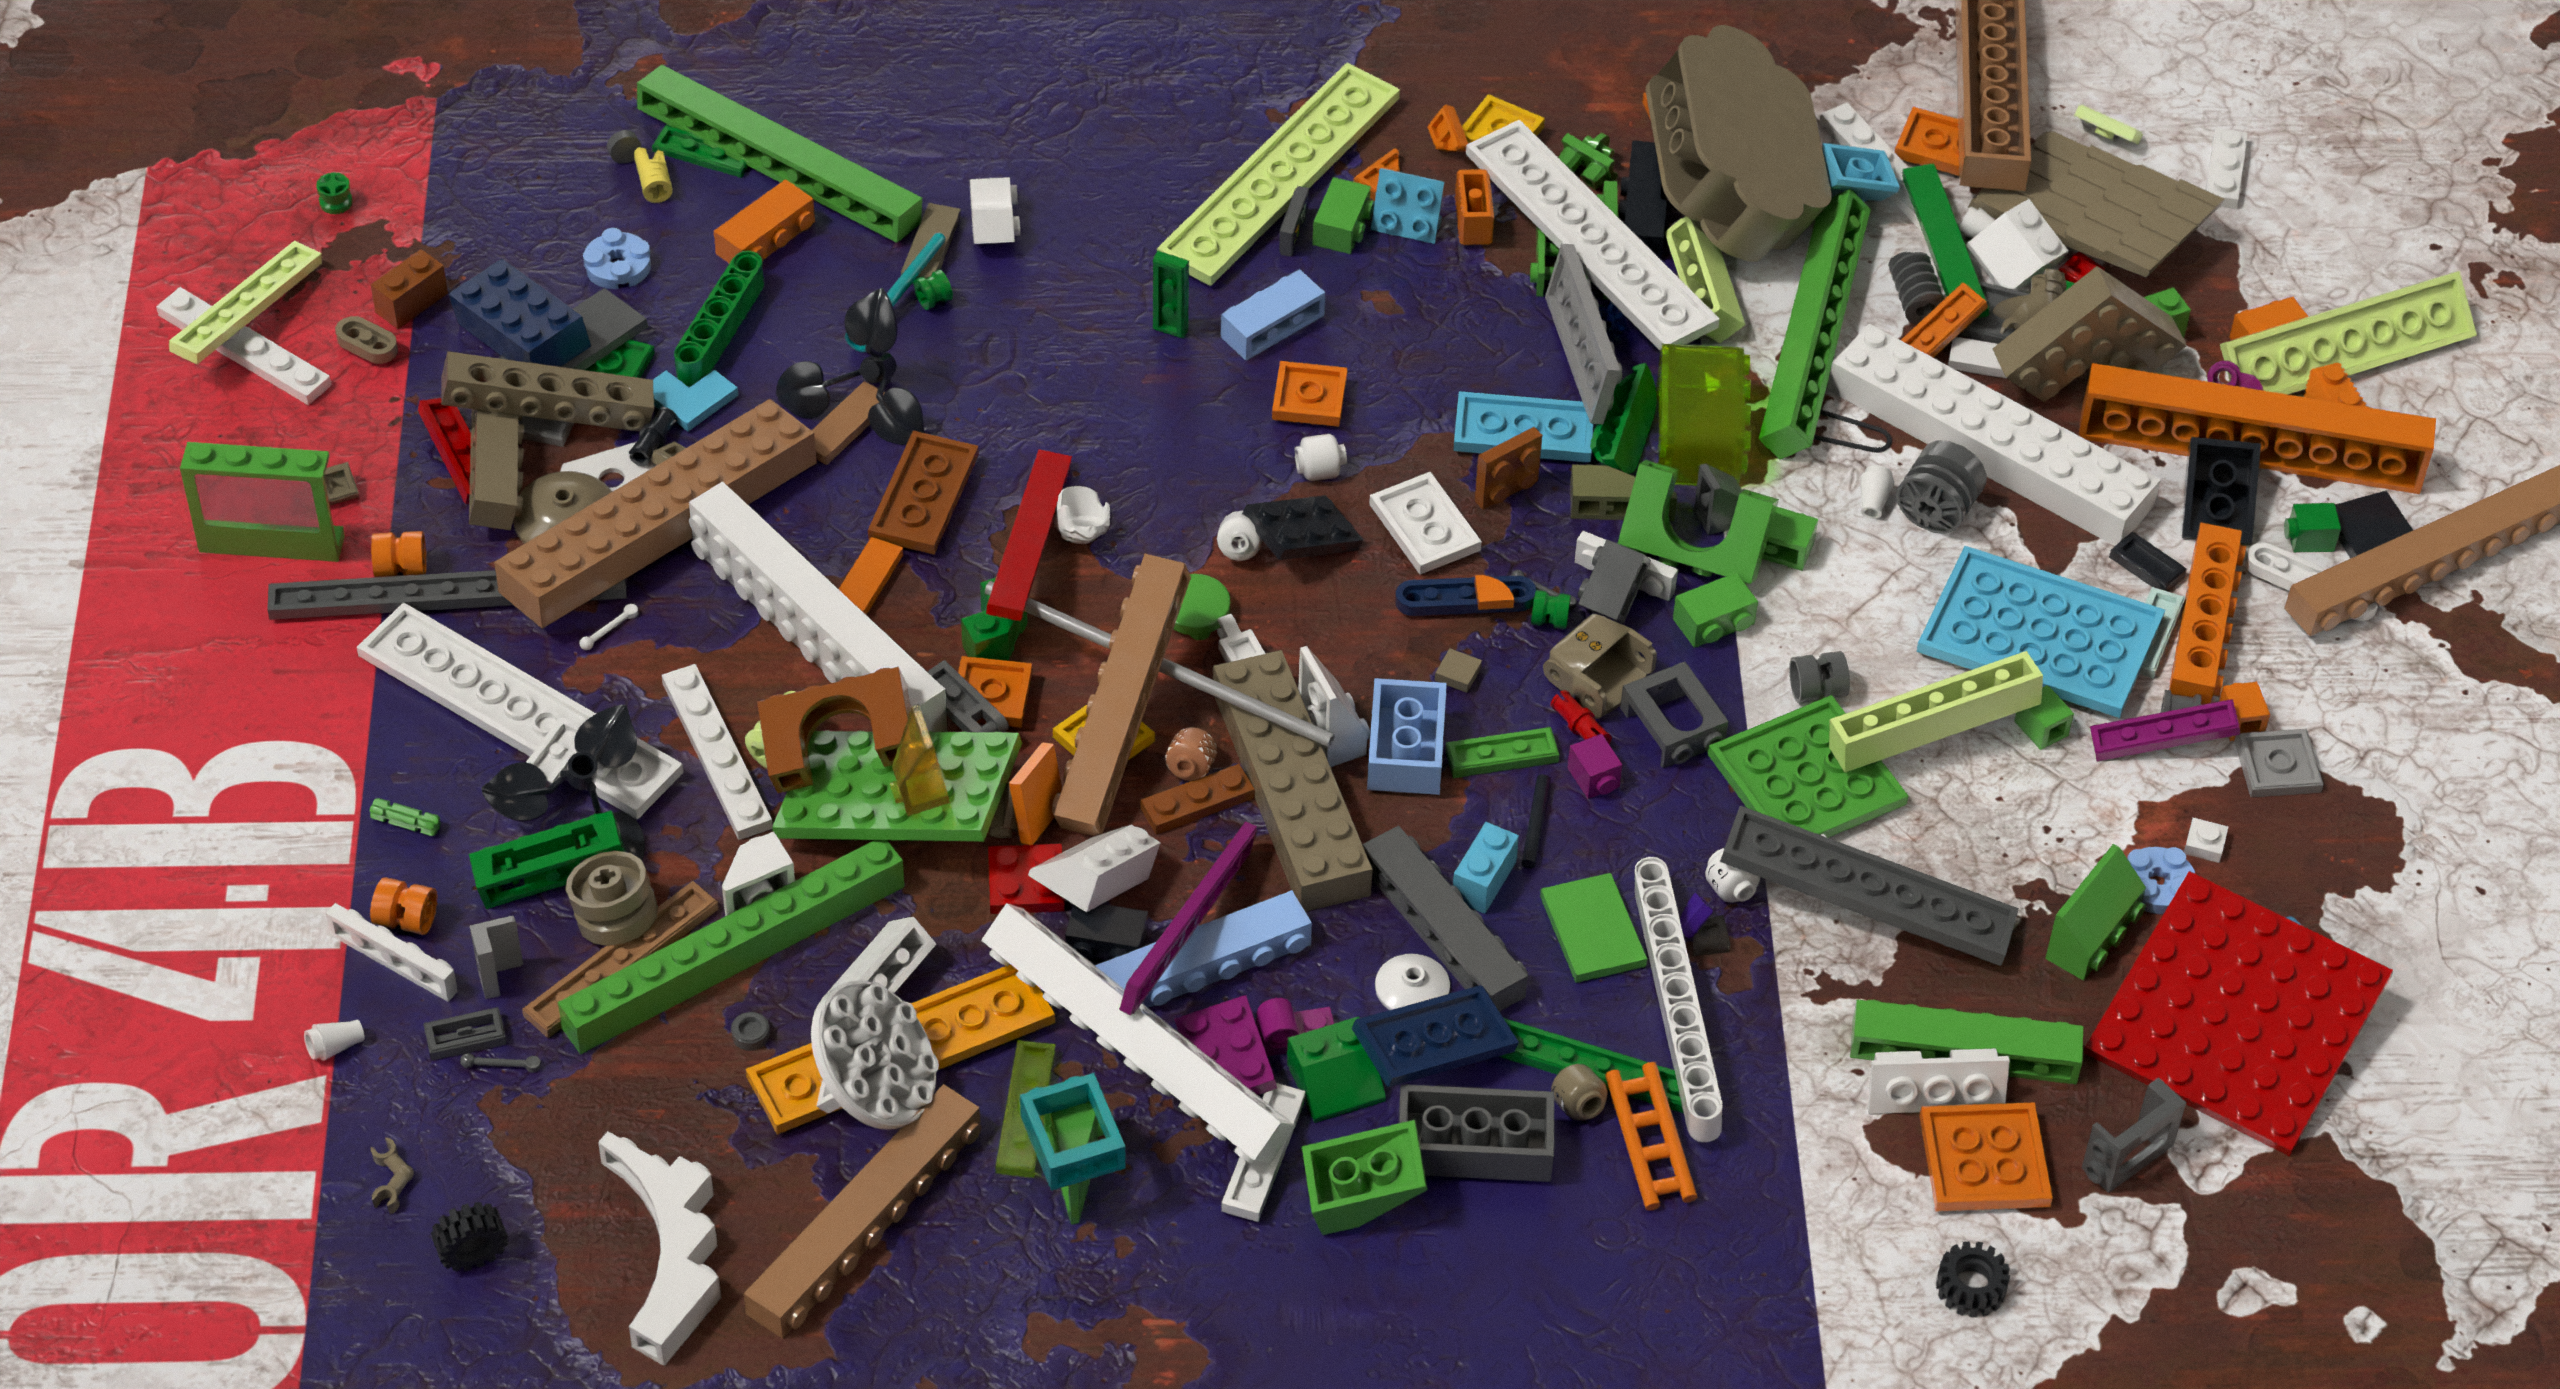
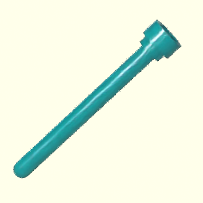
M942 233L933 235L888 291L887 295L893 307L945 243L946 239ZM847 333L845 334L847 343L853 349L859 352H866V345L854 344Z

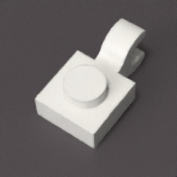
M1232 614L1218 618V622L1222 627L1217 629L1221 639L1219 640L1218 649L1226 663L1265 654L1253 631L1249 629L1241 632Z

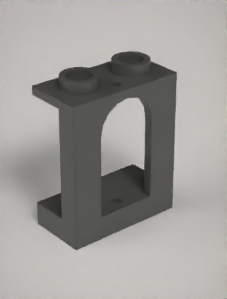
M1685 661L1623 685L1620 709L1627 718L1638 715L1662 749L1660 763L1662 768L1673 764H1682L1691 757L1708 751L1709 745L1726 739L1728 720ZM1687 695L1701 714L1703 723L1695 730L1680 731L1668 722L1658 706Z
M2158 1077L2147 1086L2138 1122L2118 1137L2114 1138L2098 1122L2093 1124L2082 1164V1169L2088 1178L2110 1193L2173 1147L2186 1102ZM2148 1139L2152 1143L2121 1165L2126 1156Z

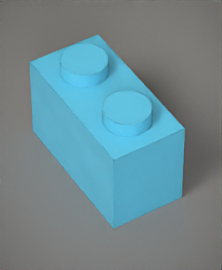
M1485 822L1454 872L1453 885L1458 888L1463 901L1469 908L1484 914L1486 913L1517 861L1519 835Z

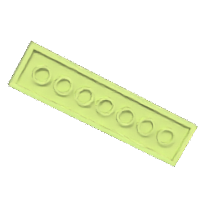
M2460 271L2224 342L2220 344L2224 360L2235 363L2242 373L2254 375L2261 382L2264 391L2291 394L2307 388V380L2310 379L2308 376L2311 374L2309 371L2313 368L2338 362L2342 364L2341 368H2344V372L2348 373L2349 376L2477 336ZM2227 372L2229 380L2231 381V375L2229 372Z

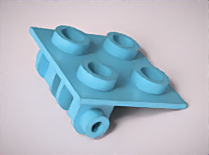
M1380 168L1371 230L1435 244L1437 229H1440L1442 216H1439L1444 181Z

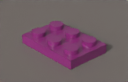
M1246 995L1174 1019L1178 1032L1256 1095L1278 1089Z

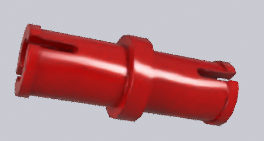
M1560 691L1564 701L1558 694L1553 697L1551 707L1568 722V728L1573 734H1579L1584 740L1602 734L1608 744H1610L1612 736L1597 723L1594 713L1589 708H1583L1571 696L1569 691Z

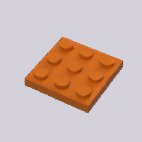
M2035 1102L1921 1106L1919 1116L1935 1211L2051 1207L2053 1198Z

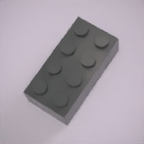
M1400 1085L1398 1124L1415 1120L1425 1176L1551 1182L1554 1158V1092Z

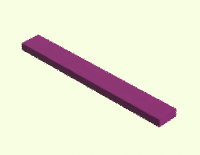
M1245 821L1127 981L1119 1011L1130 1016L1137 1011L1251 854L1257 826Z

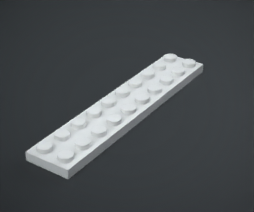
M1517 120L1466 145V155L1480 169L1487 170L1490 179L1559 249L1561 244H1574L1578 257L1583 261L1585 275L1664 355L1719 327L1720 319L1521 120Z
M402 603L357 646L358 656L528 756L532 755L560 716L582 725L587 719L596 714L406 603ZM637 738L635 754L627 764L618 768H612L605 778L597 775L595 782L597 796L638 820L683 774V765Z

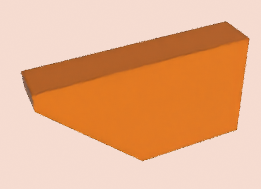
M1445 104L1427 126L1435 148L1444 152H1466L1468 141L1455 108Z
M1394 148L1353 178L1355 183L1371 186L1370 198L1374 201L1380 168L1399 172L1398 150Z

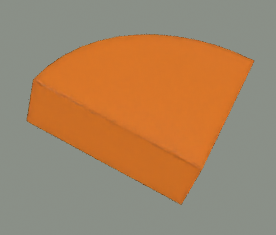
M1475 575L1474 584L1478 610L1514 608L1513 594L1504 583L1490 576Z

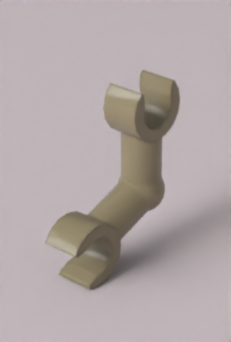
M385 1137L389 1151L385 1154H379L371 1147V1154L377 1165L387 1166L394 1173V1176L386 1186H381L373 1192L372 1201L374 1208H377L383 1199L391 1198L387 1207L389 1214H392L398 1209L400 1205L398 1196L406 1184L413 1178L414 1171L398 1156L395 1142Z

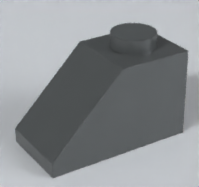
M1702 464L1699 467L1694 513L1709 536L1730 529L1739 494L1745 489H1741L1733 476L1708 464Z

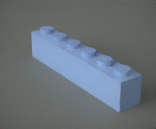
M1289 891L1202 924L1195 929L1142 1004L1147 1008L1154 1005H1163L1172 998L1188 992L1199 991L1204 986L1221 979H1230L1239 972L1255 966H1264L1273 959L1289 953H1298L1311 945L1312 922L1293 891ZM1155 943L1095 966L1125 989L1127 981Z

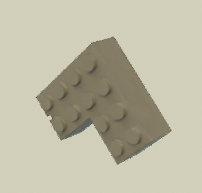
M2096 266L1992 349L2008 380L2023 389L2026 388L2027 392L2046 402L2071 381L2082 375L2091 367L2092 363L2098 362L2102 365L2152 373L2165 362L2171 360L2187 345L2172 316Z

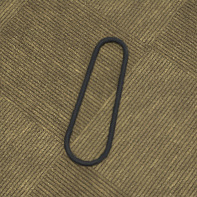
M1822 409L1820 411L1821 415L1880 432L1886 436L1887 443L1882 447L1876 448L1814 435V440L1875 453L1884 452L1892 444L1890 433L1883 428Z

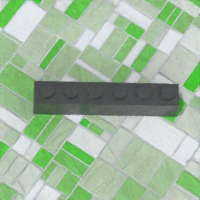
M1398 825L1362 844L1372 867V880L1464 989L1482 985L1499 1012L1526 998L1528 973L1524 965L1511 957L1499 936L1492 935L1486 928L1481 915L1476 910H1471L1463 901L1458 888L1454 885L1450 886L1443 878L1438 865L1425 857L1414 837L1407 836Z

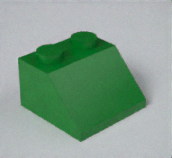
M1359 1016L1288 1038L1287 1065L1298 1089L1306 1091L1305 1104L1314 1123L1386 1100L1381 1076L1352 1030V1026L1355 1020L1359 1019Z

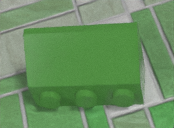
M2113 844L2055 917L2045 959L2083 981L2093 969L2095 971L2100 970L2107 959L2109 948L2112 945L2114 947L2119 946L2126 935L2128 924L2130 922L2137 923L2146 908V904L2142 903L2146 887L2119 846Z

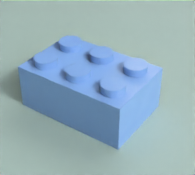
M1374 679L1367 790L1440 794L1447 683Z

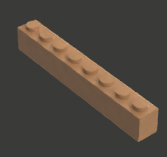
M1144 554L1141 565H1136L1133 571V588L1130 597H1125L1120 611L1122 620L1119 629H1114L1109 641V649L1111 651L1107 662L1103 661L1099 668L1098 689L1096 694H1091L1086 708L1088 717L1085 726L1080 727L1076 734V752L1073 760L1069 759L1066 763L1063 774L1065 783L1062 792H1058L1053 800L1052 813L1060 828L1091 836L1103 834L1191 580L1185 563Z
M943 1084L933 1095L932 1101L921 1107L914 1114L915 1116L925 1108L921 1116L917 1120L903 1126L744 1292L746 1315L782 1339L792 1328H799L805 1321L808 1311L817 1302H823L829 1296L833 1285L842 1275L846 1276L853 1271L857 1265L858 1258L868 1248L872 1249L879 1243L883 1232L890 1224L900 1221L905 1215L908 1205L917 1196H923L928 1191L933 1179L941 1170L945 1171L951 1167L957 1153L966 1144L970 1145L977 1139L981 1131L980 1107Z

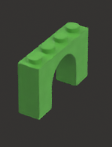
M1648 460L1641 462L1638 466L1617 544L1626 546L1645 556L1646 553L1659 556V562L1666 565L1679 566V563L1693 566L1692 571L1703 576H1712L1713 573L1728 576L1737 572L1745 584L1753 583L1759 573L1779 499L1744 490L1739 494L1732 523L1725 539L1720 544L1712 547H1696L1686 543L1675 533L1669 519V505L1679 470Z

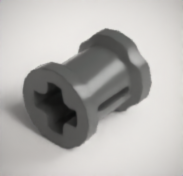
M2165 690L2161 713L2201 705V695L2195 694L2194 697L2175 695L2171 693V690Z

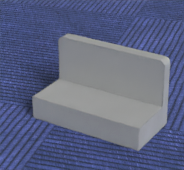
M514 916L470 926L477 970L485 999L500 996L496 972L523 965L517 924Z

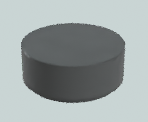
M629 130L615 133L607 143V151L611 158L620 164H626L635 160L634 150L639 147L642 148L636 134Z
M747 1012L736 1017L731 1025L734 1044L740 1049L747 1051L762 1048L770 1037L767 1019L756 1012Z

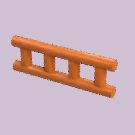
M1648 1062L1642 1066L1644 1077L1622 1081L1619 1070H1611L1605 1074L1645 1209L1652 1211L1660 1207L1659 1195L1680 1191L1683 1202L1686 1203L1696 1200L1698 1196L1657 1064L1655 1062ZM1649 1091L1654 1110L1632 1114L1627 1096ZM1659 1124L1665 1143L1642 1147L1637 1129ZM1670 1157L1675 1176L1653 1181L1647 1162Z

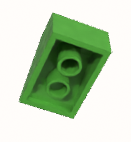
M1090 1101L1044 1115V1129L1054 1153L1098 1141V1137L1103 1136L1102 1128ZM1091 1179L1061 1188L1071 1225L1077 1224L1080 1221Z
M1415 1120L1302 1146L1311 1211L1322 1235L1360 1227L1427 1190Z

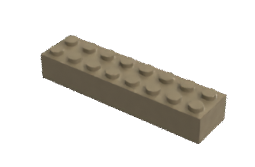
M1282 650L1213 666L1214 681L1312 724ZM1215 697L1243 770L1255 789V800L1290 888L1304 911L1307 912L1371 896L1372 867L1321 744Z

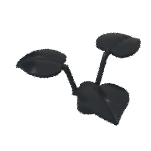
M880 288L856 301L848 309L844 323L848 337L856 345H866L865 350L871 355L862 361L860 369L824 381L822 368L817 363L811 361L798 362L787 368L780 376L776 387V396L779 402L795 415L802 418H814L824 413L830 403V395L826 387L862 375L870 383L880 382L876 393V399L879 403L873 405L868 412L872 429L879 437L888 442L907 445L913 431L925 433L923 413L918 399L911 391L905 388L894 387L884 393L886 385L890 383L889 377L896 371V361L886 351H889L894 346L898 328L892 303L885 290Z
M624 704L604 709L587 719L578 728L574 739L577 753L570 757L567 771H561L560 776L549 787L545 788L546 777L540 768L527 762L514 763L500 770L488 783L482 786L481 792L485 800L495 811L506 818L521 822L532 821L546 813L548 801L545 795L552 794L564 781L568 780L569 784L575 789H587L590 793L595 814L602 813L595 785L598 769L597 761L606 768L621 767L633 758L637 747L636 733L630 719L628 707ZM618 811L613 813L621 832L625 852L632 853L643 861L645 841L639 823L625 812Z

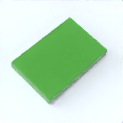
M1611 873L1541 889V900L1575 983L1646 967L1647 957Z

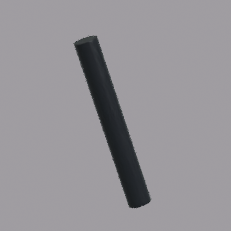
M1545 774L1538 775L1536 778L1522 856V866L1529 869L1536 866L1551 778Z

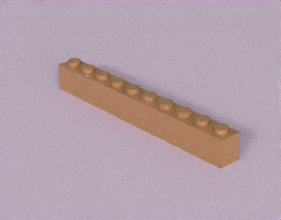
M2560 465L2291 585L2284 609L2309 636L2323 630L2329 631L2345 620L2360 617L2367 610L2368 605L2376 602L2379 606H2385L2392 599L2405 593L2411 594L2422 585L2431 581H2440L2453 571L2466 569L2475 561L2486 556L2492 557L2500 550L2513 544L2519 545L2528 537L2539 532L2545 533L2549 531L2553 526L2560 523Z

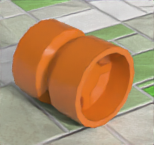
M423 531L403 532L400 537H396L393 532L372 534L371 555L374 577L397 576L398 572H402L404 576L426 574L427 554Z
M384 877L378 882L372 897L370 908L371 922L374 925L392 929L400 924L401 929L405 932L426 935L432 926L436 914L437 890L418 884H413L408 888L405 881Z

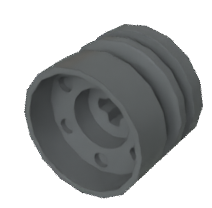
M1937 440L1927 444L1912 468L1897 488L1896 500L1903 514L1915 525L1933 533L1946 534L1955 531L1962 523L1971 506L1986 486L1987 474L1982 462L1967 448L1951 441Z

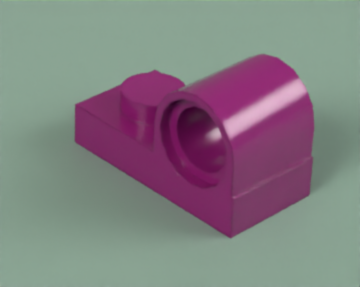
M1284 998L1267 1000L1257 1010L1256 1026L1267 1056L1286 1054L1289 1037L1334 1024L1330 1007L1294 1012L1291 1002Z

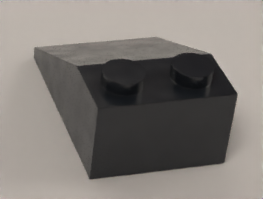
M2191 437L2185 476L2182 538L2196 539L2200 523L2241 530L2240 544L2252 545L2261 443Z

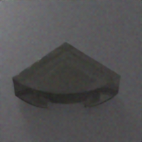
M1724 915L1710 918L1695 934L1692 947L1693 956L1729 953L1730 940Z

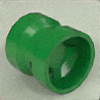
M1536 590L1531 625L1542 626L1545 623L1553 624L1555 628L1566 629L1571 595L1560 593L1558 596H1550L1547 591Z

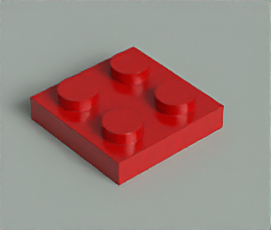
M1062 844L988 846L990 914H999L1006 903L1023 908L1028 913L1064 912V898L1028 876L1030 869L1062 853Z

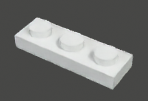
M2215 127L2206 190L2224 198L2220 207L2236 209L2248 133Z
M1582 531L1577 539L1575 563L1582 565L1586 569L1593 570L1595 567L1592 565L1593 556L1599 546H1604L1606 540ZM1649 558L1651 562L1639 589L1649 595L1670 601L1675 593L1678 569Z

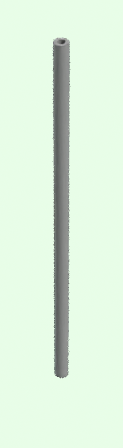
M989 581L985 587V594L989 596L994 585L993 581ZM1028 598L1025 612L1109 649L1111 634ZM1163 658L1159 672L1324 746L1330 747L1332 745L1335 734Z

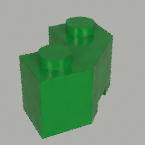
M995 577L980 582L982 612L961 619L962 646L968 657L1007 661L1014 651V644L1019 634H1022L1027 626V612L1024 611L1021 621L986 614L990 596L985 594V587L989 581L995 582Z

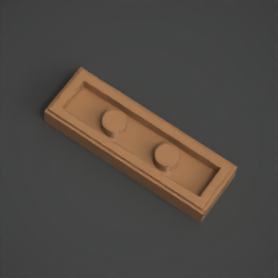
M864 381L812 429L815 435L816 459L828 465L870 425L868 418L869 409L879 403L876 399L878 391L876 387Z

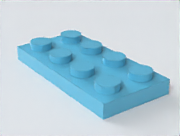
M1459 391L1453 451L1483 453L1535 427L1542 434L1540 458L1590 462L1593 424H1590L1584 404L1580 401Z

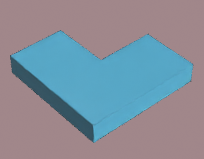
M715 370L690 388L668 371H664L653 379L654 406L658 409L667 407L673 410L677 415L676 423L686 431H690L738 396V387Z

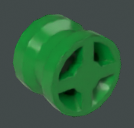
M336 172L327 173L317 180L316 188L319 195V204L324 212L328 214H341L350 209L353 200L349 179L344 174Z
M936 270L932 272L931 277L914 279L915 294L925 310L934 308L936 303L940 301L946 303L953 299L952 287L943 271Z

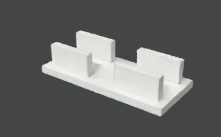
M1996 1049L1950 1050V1058L1922 1059L1920 1051L1876 1052L1875 1060L1871 1061L1868 1097L1869 1114L1920 1112L1921 1106L2003 1104L2006 1100L2010 1060L2008 1056H1998Z

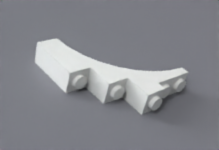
M607 1131L598 1142L601 1163L624 1179L641 1197L656 1223L660 1237L661 1252L655 1281L645 1304L629 1326L632 1348L665 1366L721 1298L717 1274L710 1267L703 1264L717 1247L715 1225L706 1215L699 1213L714 1195L711 1173L698 1162L691 1163L681 1156L669 1166L663 1158L657 1155L650 1156L638 1149L628 1138H619Z

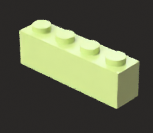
M1684 216L1664 233L1679 279L1720 319L1719 327L1706 335L1721 344L1745 326V322L1721 250L1707 238L1700 222Z

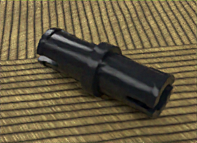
M667 407L659 408L652 421L643 426L639 432V440L629 451V454H632L629 458L633 463L639 466H646L652 458L653 451L664 446L667 441L668 432L677 422V415L673 410Z

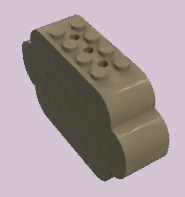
M1718 25L1708 33L1707 38L1699 35H1690L1684 38L1674 55L1646 85V96L1662 187L1666 197L1678 211L1700 222L1703 232L1717 248L1733 257L1749 262H1757L1762 260L1772 248L1777 250L1790 248L1831 201V188L1812 98L1805 84L1791 71L1776 65L1769 50L1758 39L1747 32L1727 25Z

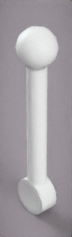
M634 604L626 605L621 615L590 637H583L579 643L580 647L583 650H590L595 641L627 618H636L638 616V607Z

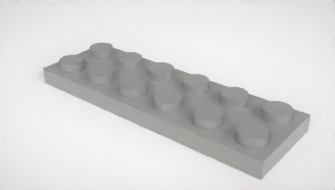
M1561 244L1545 298L1590 424H1604L1607 411H1610L1613 407V393L1616 384H1619L1622 379V366L1615 357L1614 344L1608 338L1606 323L1602 321L1599 313L1598 301L1594 300L1591 292V282L1586 278L1583 270V261L1578 257L1574 244Z

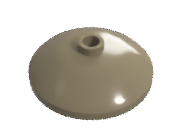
M561 471L544 475L527 485L518 495L523 496V505L520 517H514L513 519L515 531L519 539L525 544L610 494L612 491L600 479L582 472Z

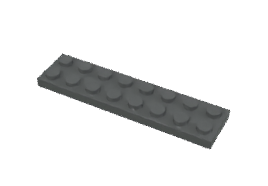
M1740 806L1720 859L1721 863L1999 966L2002 965L2006 956L2019 910L2017 907Z

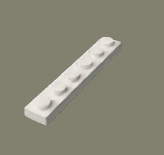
M1848 102L1821 113L1819 123L1840 145L1883 150L1886 152L1900 186L1898 193L1889 198L1922 232L1902 179V169L1909 167ZM1955 217L1957 225L1960 227L1961 222Z
M179 287L156 307L158 316L183 330L212 306ZM244 326L216 349V351L307 405L311 404L332 385L329 375L247 326Z
M696 664L662 674L663 686L738 840L772 829V818Z

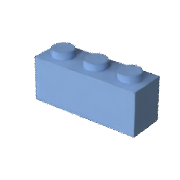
M1299 269L1222 313L1221 338L1242 358L1248 360L1323 317L1325 292Z

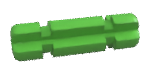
M381 798L374 799L370 807L372 819L382 822L388 819L389 824L413 831H418L419 828L421 829L420 833L435 836L441 826L438 815L428 812L422 815V810L398 803L390 805L391 801Z

